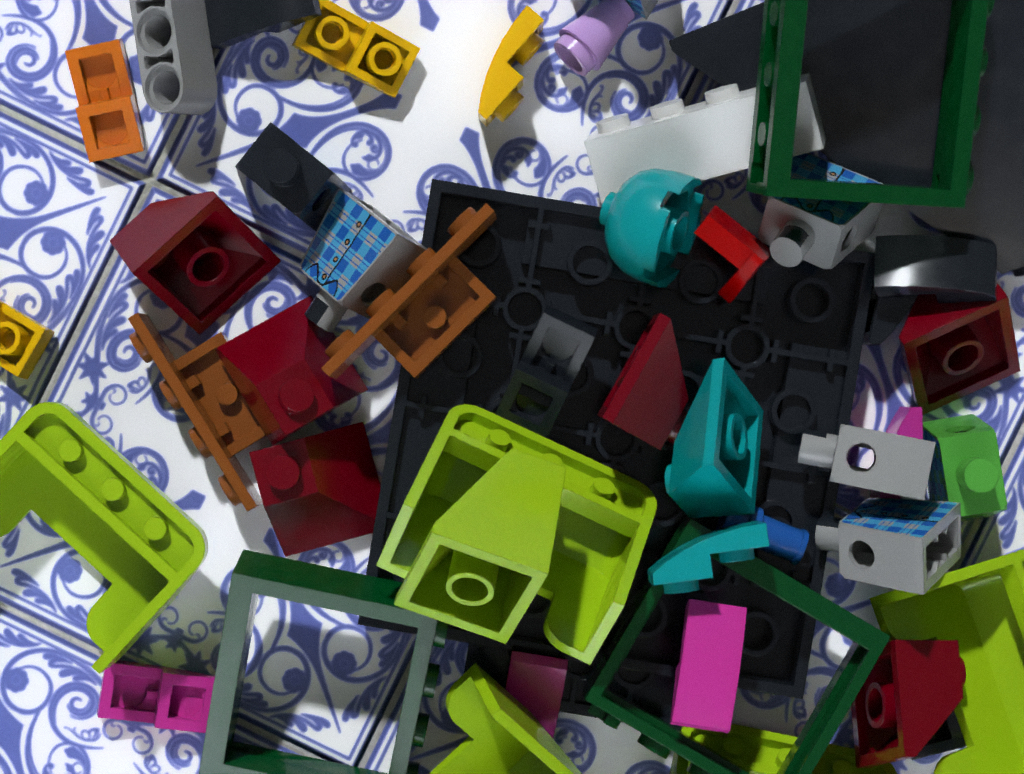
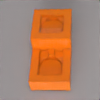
M120 38L66 50L65 55L79 105L75 109L89 163L144 151L145 145L123 39Z

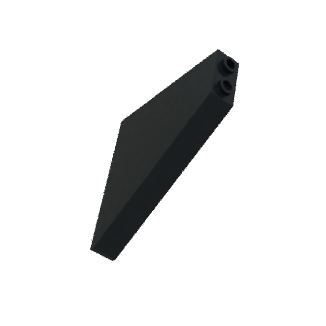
M808 0L801 75L810 74L826 136L824 149L819 151L844 168L883 184L931 187L952 0ZM995 0L994 8L986 23L984 44L988 51V63L979 83L977 103L981 110V122L977 134L973 137L970 162L974 169V181L970 192L966 195L965 209L916 205L901 206L947 237L996 244L997 271L1002 274L1012 271L1014 277L1024 275V0ZM764 2L671 39L669 44L672 52L723 86L738 84L739 92L755 88L757 84Z

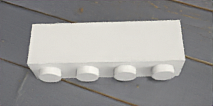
M809 73L801 75L793 157L824 149L826 141ZM729 84L705 92L706 101L684 107L682 99H674L650 107L651 116L630 121L628 113H624L596 122L597 131H593L586 138L584 144L602 205L610 192L617 193L625 181L644 170L657 168L676 171L699 178L702 181L748 169L756 87L739 92L738 84Z

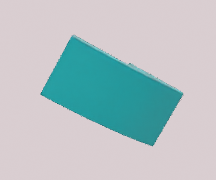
M758 520L740 523L696 537L677 547L653 564L647 570L648 581L653 585L663 584L664 594L699 590L698 580L713 578L710 554L718 553L720 563L755 559L754 548L769 546L767 524Z

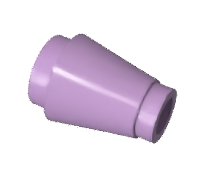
M625 0L601 1L559 30L560 38L554 43L555 52L572 71L581 76H586L591 70L598 71L628 27V24L634 19L633 10Z

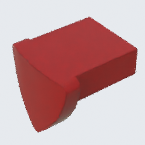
M716 205L694 232L737 267L717 293L728 303H731L756 271L770 257V248Z

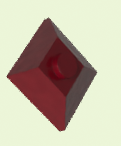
M214 191L150 203L110 240L130 271L199 335L281 262L278 256Z
M998 283L997 301L939 304L935 294H920L917 296L899 335V341L915 407H922V415L1021 371L1009 299Z
M311 295L215 349L272 446L368 390L353 364L337 379L329 377L321 369L330 360L325 351L337 337L334 332L331 333L324 330L304 315L314 300Z
M662 313L651 317L597 414L602 419L659 450L662 449L665 441L674 445V441L688 414L683 411L689 398L671 318Z
M364 421L249 452L264 509L285 557L373 533L381 483Z
M892 640L886 644L851 705L856 768H869L916 757L964 698L963 687L966 681V667L959 654L958 640Z

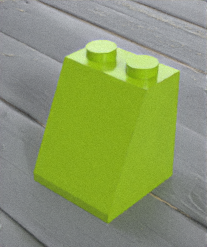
M511 448L433 524L396 595L394 605L506 644L549 574L567 468Z

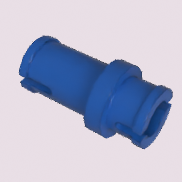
M755 506V514L719 516L716 530L757 520L766 522L769 546L757 548L759 550L790 561L789 563L794 565L798 564L804 555L809 540V532L765 516L764 510L760 507Z

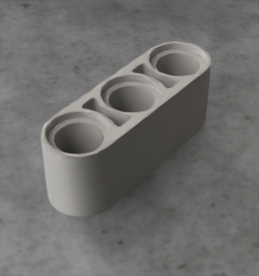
M129 0L142 89L147 104L151 109L159 113L203 115L209 112L217 98V79L205 0Z

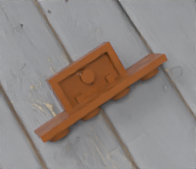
M486 203L478 212L469 207L459 215L447 230L452 238L437 253L430 247L419 255L406 271L412 278L396 294L389 288L378 296L365 312L371 319L356 334L347 329L337 337L326 349L325 354L330 360L321 369L329 377L337 379L377 340L417 379L497 299L458 259L497 219L495 211Z
M136 313L129 317L128 320L135 329V332L129 335L134 348L146 363L154 360L165 378L159 382L162 393L174 410L178 411L183 408L194 425L193 428L188 430V433L201 455L206 459L213 455L224 473L218 478V482L227 498L234 506L242 503L247 512L263 503L261 496L235 455L266 437V434L215 351L217 347L229 341L225 333L220 332L183 356L175 359L148 314Z

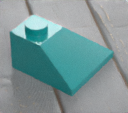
M725 358L712 360L674 441L672 464H668L665 470L666 491L669 497L676 502L689 518L755 514L764 410Z

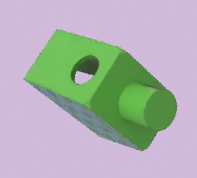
M974 414L924 421L923 440L936 442L927 484L930 501L960 502L961 522L989 518L1007 510V499L994 428Z

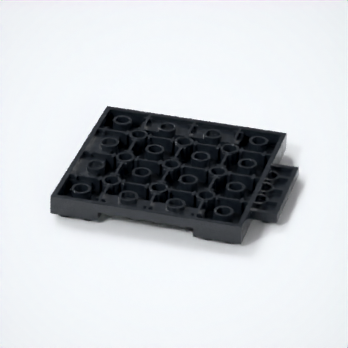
M432 179L421 244L427 249L431 247L437 253L452 238L447 230L456 218L469 207L478 212L487 203L495 211L497 219L458 259L497 299L417 379L401 365L366 575L403 583L404 578L376 566L401 507L448 412L457 405L469 404L481 407L494 414L496 413L545 307L548 305L597 328L598 331L547 438L640 481L654 494L657 500V510L625 606L591 665L561 652L548 641L544 633L543 623L551 600L536 594L506 644L449 624L447 640L469 643L464 673L477 663L505 689L512 651L567 659L568 667L559 712L597 718L588 712L592 704L584 699L582 691L648 580L647 570L660 559L684 516L688 517L676 502L669 497L665 487V470L668 464H672L674 445L665 441L662 449L659 450L597 416L652 316L659 313L671 318L689 398L683 411L688 413L712 360L716 358L726 359L764 410L755 506L762 508L765 516L798 529L807 530L809 532V540L804 555L796 565L757 548H754V554L757 558L821 595L828 551L819 550L816 547L815 530L821 516L834 517L839 483L830 481L832 469L798 463V456L804 429L839 435L840 425H849L874 280L875 253L853 250L833 269H823L804 260L794 267L782 266L773 259L770 253V257L756 271L734 300L728 303L717 293L737 267L697 235L689 255L678 252L670 266L680 270L676 278L667 287H656L624 273L611 259L605 244V226L601 225L599 221L601 207ZM750 232V233H751L752 235H754L757 239H759V238H758V233H752V232ZM719 516L691 519L714 531L716 530ZM711 558L713 578L698 580L699 590L677 594L663 593L608 688L670 724L676 667L680 662L685 607L689 599L747 608L737 688L803 699L816 620ZM359 616L358 625L417 634L418 631L416 627ZM672 725L673 727L681 731V726Z

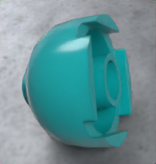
M655 168L638 172L625 181L617 193L610 192L601 207L599 221L601 225L605 226L604 236L608 253L614 263L624 273L656 287H667L676 278L680 270L670 266L678 252L689 255L696 237L694 232L701 221L704 195L694 192L695 187L702 185L701 179L681 172Z

